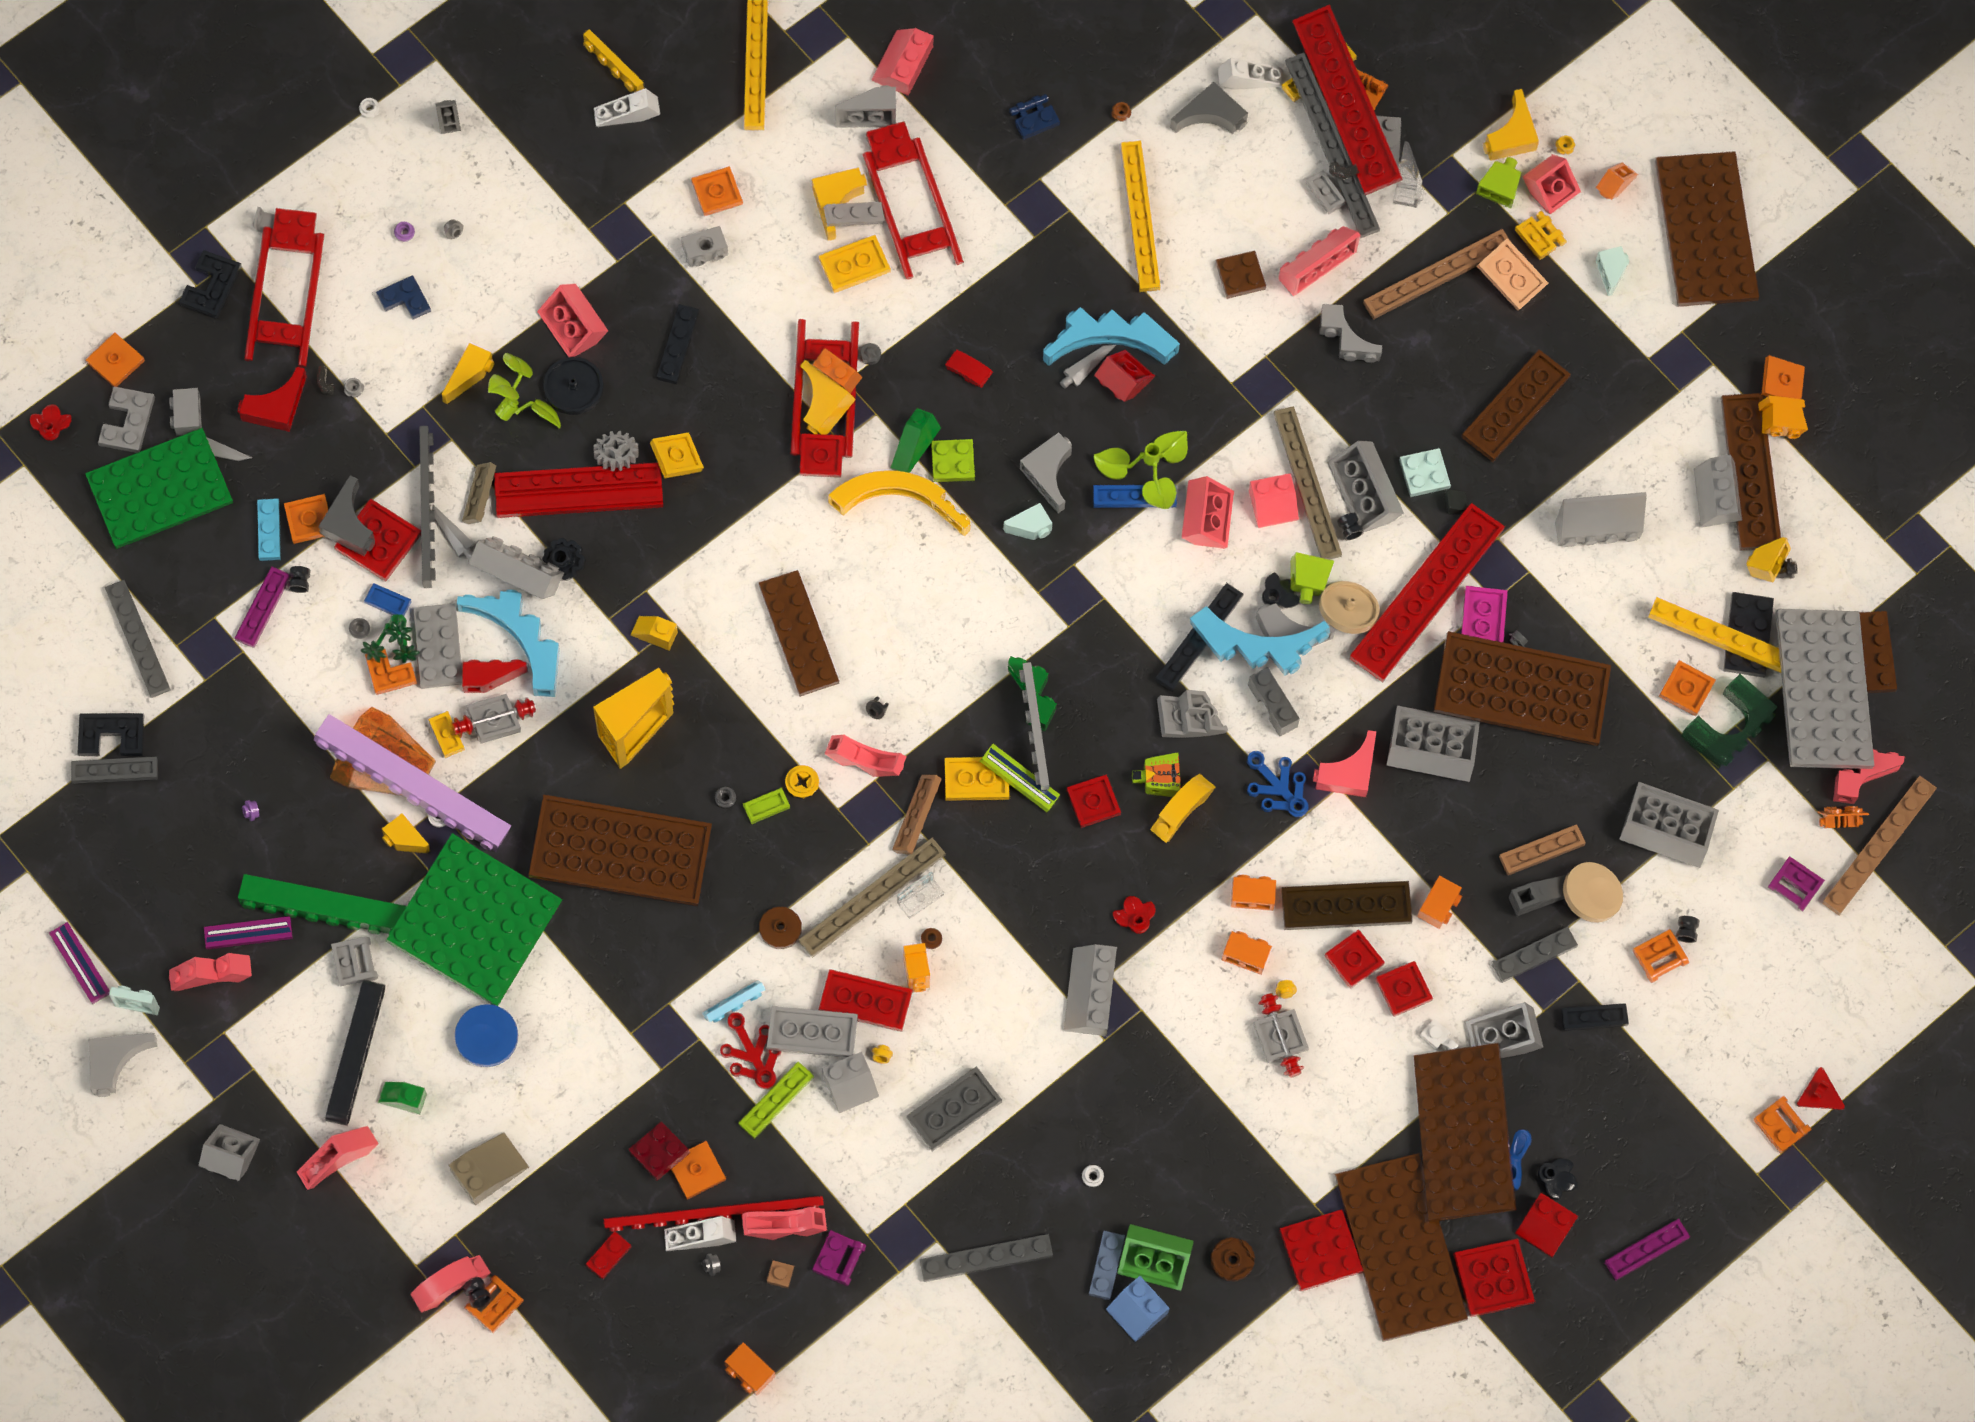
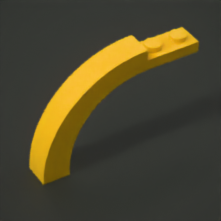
M876 471L866 473L844 482L828 495V503L843 516L854 506L867 499L882 495H901L914 498L928 505L964 536L970 532L971 528L970 519L965 514L958 513L954 505L950 501L945 500L946 491L926 478L908 472Z

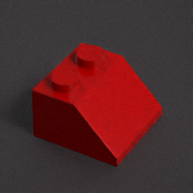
M1126 350L1108 356L1094 375L1103 386L1108 387L1114 392L1116 398L1124 402L1134 398L1155 377L1154 374Z
M1540 1193L1515 1234L1550 1257H1553L1578 1215L1543 1193Z

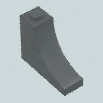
M1212 82L1171 119L1170 128L1177 133L1189 125L1208 123L1220 126L1233 134L1246 126L1248 112L1215 82Z
M350 475L318 527L321 535L365 556L366 552L371 551L374 547L375 538L373 531L365 527L354 512V500L360 486L358 479Z

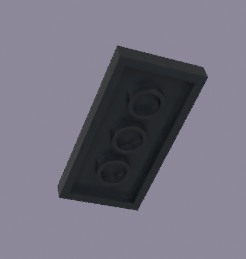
M1732 592L1728 627L1769 644L1774 598ZM1725 650L1724 672L1765 678L1767 667Z

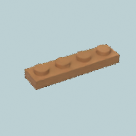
M921 775L892 849L897 854L913 853L941 782V778L937 775Z
M1574 825L1500 854L1499 858L1509 876L1583 847L1586 842L1578 826Z

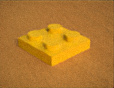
M689 432L651 440L650 445L664 478L701 472L704 468Z

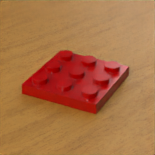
M370 498L357 518L365 527L373 531L375 544L372 550L367 551L365 556L339 543H336L334 548L386 582L419 539L421 530Z
M1342 1210L1280 1228L1279 1231L1300 1292L1363 1273V1268Z
M1518 1239L1454 1253L1470 1317L1534 1304L1535 1300Z

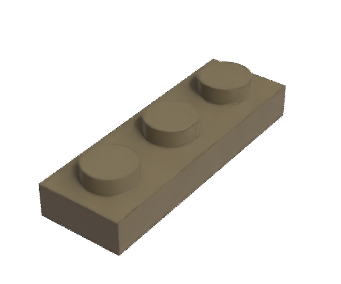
M491 462L479 464L476 467L462 519L466 524L479 523L484 517L491 484L495 477L496 465Z

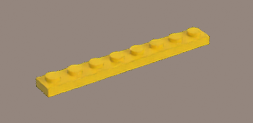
M748 0L744 130H764L768 0Z
M1141 141L1121 142L1140 292L1160 290V279Z
M1656 597L1648 618L1781 673L1778 647Z

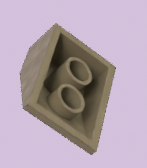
M505 1133L473 1148L449 1164L450 1171L475 1206L529 1168Z

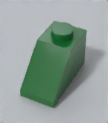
M385 1082L378 1102L420 1115L427 1093L425 1088L406 1082Z

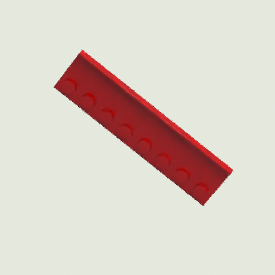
M658 463L630 464V468L623 466L622 471L618 468L611 471V467L603 469V466L494 473L497 518L663 507L661 468Z

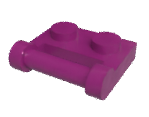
M1789 856L1768 888L1779 892L1799 906L1798 909L1803 912L1825 880ZM1780 880H1785L1804 893L1806 897L1802 899L1780 884Z
M830 1230L813 1267V1272L849 1286L851 1282L850 1276L861 1252L864 1253L867 1246ZM850 1247L853 1251L843 1273L838 1274L836 1273L847 1248Z

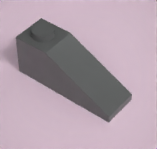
M444 100L435 103L441 134L461 131L456 100Z

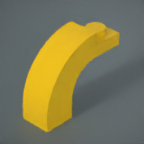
M1201 774L1196 775L1169 801L1150 830L1164 842H1169L1185 819L1198 806L1205 803L1216 787Z

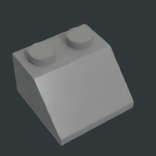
M862 1052L822 1068V1076L839 1113L879 1097L871 1071Z
M219 1124L203 1144L199 1166L210 1172H216L229 1179L239 1181L247 1171L260 1139Z

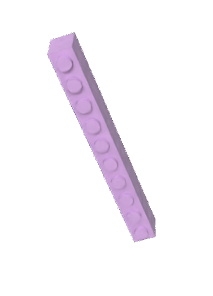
M328 714L315 734L314 741L318 747L323 750L328 749L335 753V757L341 761L346 760L350 762L357 771L368 773L375 782L379 784L384 783L389 786L390 791L397 795L402 794L407 797L408 802L412 805H420L425 808V811L430 816H438L444 820L448 827L459 829L466 838L477 840L488 851L493 850L496 852L511 828V825L330 714Z

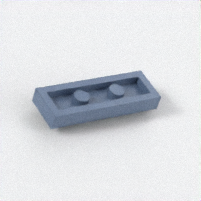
M1103 1231L1089 1291L1090 1296L1110 1300L1125 1238L1124 1235Z

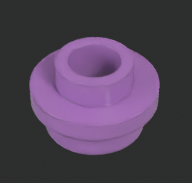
M403 221L396 225L394 234L399 241L406 242L414 237L415 230L412 224ZM404 230L408 231L407 234H401Z
M246 800L245 805L242 806L243 815L250 821H254L255 818L259 817L258 805L256 801Z

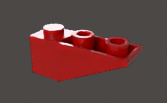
M518 659L511 660L510 662H502L501 660H490L489 662L469 660L468 662H463L464 693H486L527 673V662Z

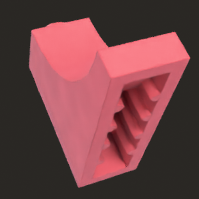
M1368 730L1363 745L1351 757L1336 763H1320L1319 770L1315 769L1313 782H1317L1316 789L1366 797L1376 731Z
M368 1126L333 1135L297 1171V1174L307 1190L312 1189L339 1168L367 1156L379 1143Z

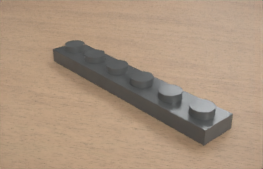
M125 580L105 587L150 697L153 698L171 691Z
M1049 1234L924 1258L920 1259L924 1282L1051 1258L1053 1257Z

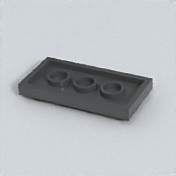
M976 1066L908 1114L907 1119L933 1152L1001 1104L1002 1099Z

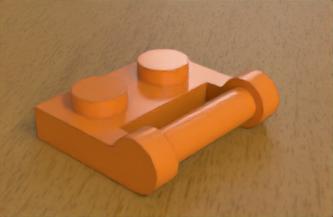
M1670 929L1632 950L1651 983L1680 965L1685 966L1689 964L1688 957ZM1672 953L1676 954V959L1655 970L1651 966V964Z
M1782 1096L1753 1119L1780 1153L1784 1152L1812 1130L1808 1124L1805 1125L1790 1107L1785 1096ZM1779 1108L1782 1109L1799 1130L1797 1133L1794 1134L1776 1112Z
M496 1275L490 1279L491 1282L485 1289L489 1291L490 1295L497 1288L501 1292L482 1312L478 1308H472L470 1303L464 1307L493 1334L523 1302V1299Z

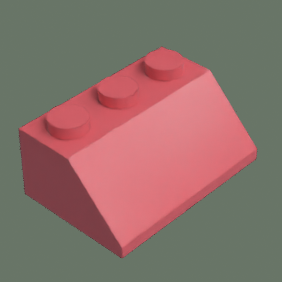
M916 28L897 30L872 81L881 85L896 87V91L909 96L933 48V35Z
M576 284L560 285L537 311L568 357H575L596 345L608 332V329Z
M1208 476L1189 480L1182 538L1194 545L1228 548L1234 491Z

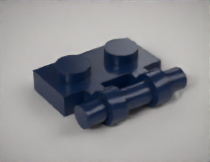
M1046 94L1042 96L1036 95L1032 97V100L1025 103L1019 102L1015 107L1009 109L1011 116L1019 114L1021 117L1015 120V125L1023 140L1060 125V120L1052 105L1045 108L1042 105L1049 101ZM1036 108V112L1027 114L1026 110Z

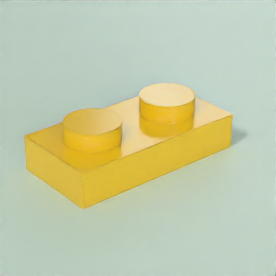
M448 711L428 719L445 758L465 750L460 737L453 733L451 725L453 721Z

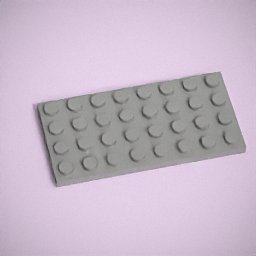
M1777 609L1776 622L1790 767L1872 769L1875 765L1859 611Z

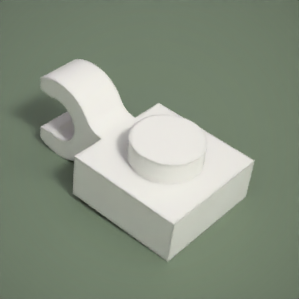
M1436 1019L1420 1034V1037L1435 1050L1440 1046L1446 1051L1457 1049L1459 1046L1448 1038L1451 1032Z

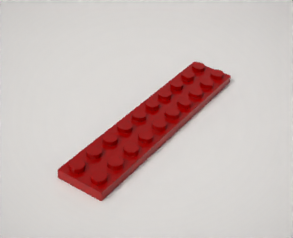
M1330 5L1292 20L1365 195L1402 181L1403 178Z
M1471 503L1359 643L1349 659L1383 683L1499 537L1505 526Z

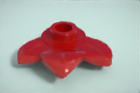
M51 404L43 409L42 414H32L30 416V424L33 429L40 432V435L45 440L51 441L59 436L61 430L68 428L72 418L68 414L61 415L59 407Z
M1128 896L1124 901V909L1113 912L1114 920L1120 926L1129 927L1137 934L1144 933L1150 926V919L1155 915V906L1153 902L1142 904L1139 898Z

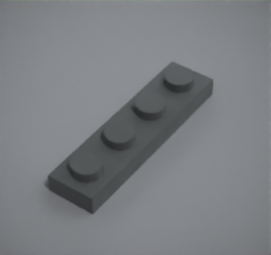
M157 757L71 761L72 784L158 779Z
M1566 927L1494 961L1492 966L1503 983L1577 948L1578 944L1570 929Z

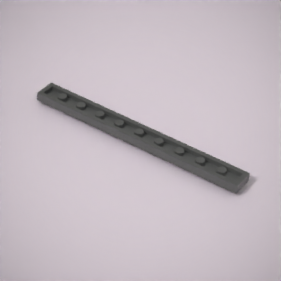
M1301 53L1286 59V66L1360 237L1363 238L1379 232L1380 227L1305 54Z

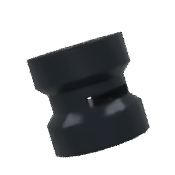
M1356 513L1345 514L1337 520L1339 527L1344 530L1343 537L1346 541L1356 539L1364 533L1362 526L1358 525Z
M303 566L291 567L289 574L291 580L288 583V589L295 593L308 592V579L310 578L311 570Z
M1680 916L1678 918L1679 930L1676 932V939L1685 943L1696 942L1698 937L1696 929L1699 927L1700 920L1693 916Z
M480 1277L472 1278L463 1285V1290L466 1296H469L472 1308H481L487 1305L492 1298L489 1291L485 1289L486 1285Z

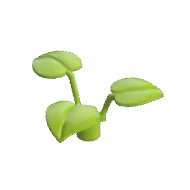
M505 353L503 355L505 364L513 371L518 372V377L513 387H511L506 379L494 374L490 378L488 393H496L506 397L496 408L495 413L501 419L508 421L514 413L518 415L522 410L531 406L535 413L560 429L559 417L556 411L547 403L536 399L534 402L530 401L518 408L519 402L517 400L519 399V394L515 389L523 375L531 378L533 372L524 360Z
M1187 431L1170 432L1158 437L1154 443L1148 444L1145 447V451L1140 452V455L1131 464H1129L1130 457L1128 453L1120 448H1110L1101 453L1094 454L1095 464L1106 477L1122 479L1127 475V468H1132L1143 458L1147 465L1153 466L1154 481H1148L1143 486L1142 495L1144 500L1152 506L1169 509L1176 499V487L1169 478L1157 479V464L1162 457L1169 463H1178L1186 457L1188 451Z

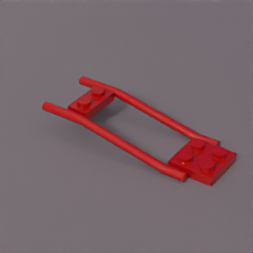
M905 121L866 132L872 152L863 153V157L878 200L882 204L884 217L894 241L906 280L914 277L908 258L911 259L951 247L956 265L963 264L964 261L950 219L927 160L921 139L919 137L913 140L910 139ZM919 159L944 227L901 239L877 171Z
M276 208L273 228L263 227L244 359L246 361H253L255 341L285 346H301L298 366L305 368L307 365L324 243V234L315 233L317 213ZM269 248L307 254L314 253L303 326L258 321Z
M798 319L791 455H801L800 476L841 478L842 457H853L855 401L847 410L845 436L800 434L804 371L800 366L804 360L815 361L826 348L843 362H849V366L857 371L859 322H851L850 342L820 339L805 340L806 320ZM855 387V388L853 389V391L850 393L855 399H856V387Z

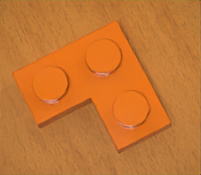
M384 649L383 651H381V652H383L384 654H386V656H387V653H386V650H385V649ZM365 654L376 695L417 684L411 662L390 668L388 657L380 658L381 661L378 663L374 658L367 660L368 654Z

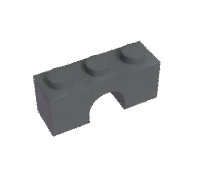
M1266 667L1251 675L1248 686L1257 701H1262L1266 706L1270 716L1269 720L1279 737L1297 728L1300 718L1269 668Z

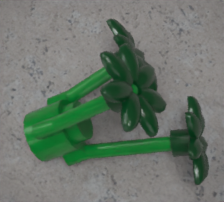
M402 614L393 615L390 618V622L385 624L384 630L377 642L373 640L371 645L363 642L365 648L360 650L362 653L368 654L367 660L374 658L376 662L380 663V658L387 657L386 654L381 652L384 650V647L380 646L386 634L392 635L389 638V643L397 639L400 645V650H392L395 654L394 660L401 659L402 663H406L407 659L415 661V656L420 654V651L414 650V645L407 646V641L411 640L407 633L411 632L412 628L406 627L407 620Z

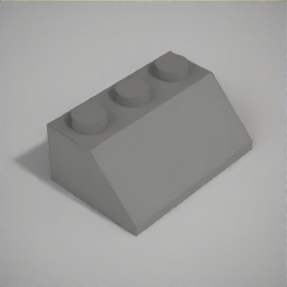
M1731 454L1710 458L1694 468L1701 528L1741 521L1742 515L1736 467Z

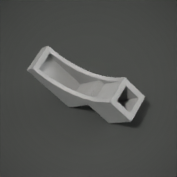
M1322 304L1320 335L1327 337L1340 336L1339 358L1346 361L1364 360L1369 363L1380 361L1382 345L1369 343L1358 337L1350 329L1344 317L1343 305Z

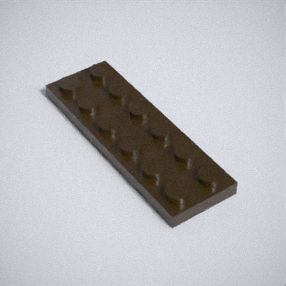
M1409 881L1281 888L1284 930L1412 924L1413 922Z

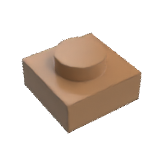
M773 1261L767 1283L788 1289L794 1266Z

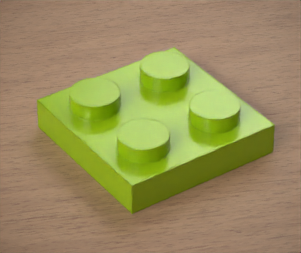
M973 439L931 442L933 482L975 481Z

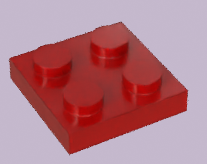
M1107 774L1067 787L1068 796L1081 828L1121 815Z
M1359 929L1324 955L1350 989L1385 964L1384 960Z
M1415 961L1379 975L1375 979L1393 1017L1433 1000Z

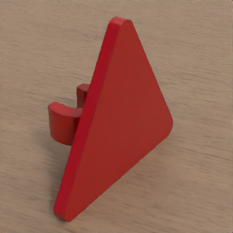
M1822 1067L1817 1070L1797 1102L1798 1107L1843 1110L1845 1107Z

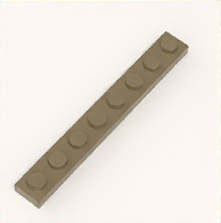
M1292 406L1274 411L1275 421L1320 558L1328 560L1339 558L1342 556V552L1295 408Z
M933 838L929 839L912 854L800 938L799 943L812 958L941 860L946 853Z

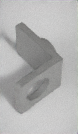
M257 207L253 222L254 229L257 232L263 233V227L273 228L275 214L264 212L261 207Z

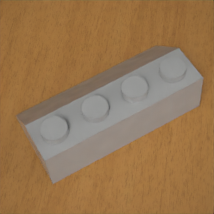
M1357 441L1329 460L1351 513L1357 514L1358 525L1362 526L1364 532L1387 525L1404 514L1373 442Z
M1095 944L1073 948L1064 1031L1099 1036L1107 1035L1117 947Z

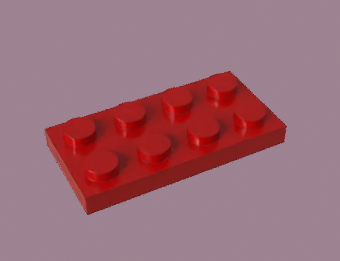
M829 969L819 1010L858 1014L857 1021L902 1032L913 989Z

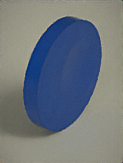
M489 1004L479 1005L468 1010L458 1021L455 1029V1042L458 1051L469 1063L479 1067H493L505 1062L515 1051L518 1043V1029L513 1017L503 1008Z

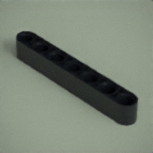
M363 980L326 1111L325 1121L346 1126L349 1124L382 1005L385 984Z

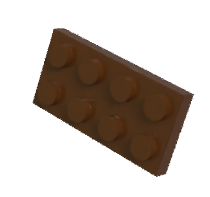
M1887 611L1859 612L1867 693L1896 692L1897 683Z

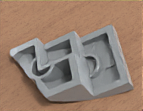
M1186 690L1180 697L1160 695L1157 698L1162 737H1202L1223 734L1228 731L1227 726H1223L1218 718V711L1211 704L1210 698L1205 691Z

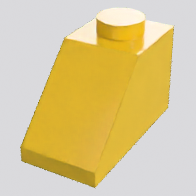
M1779 538L1754 550L1747 560V568L1752 577L1772 583L1775 581L1791 550L1787 538Z
M639 616L631 636L670 651L678 633L677 624L658 616Z
M403 813L382 828L384 834L382 839L389 847L393 846L397 851L428 853L430 851L429 844Z

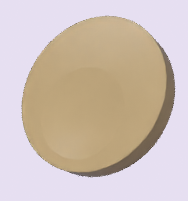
M1339 581L1330 584L1324 589L1319 600L1320 613L1325 621L1335 629L1345 633L1359 634L1366 632L1375 625L1379 616V604L1375 596L1368 589L1354 582Z
M1592 862L1581 863L1574 867L1564 880L1563 893L1568 906L1577 916L1586 921L1597 923L1607 921L1622 906L1623 890L1621 884L1613 872L1603 865Z

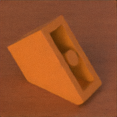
M1622 162L1609 168L1596 188L1604 198L1612 200L1618 197L1638 174Z

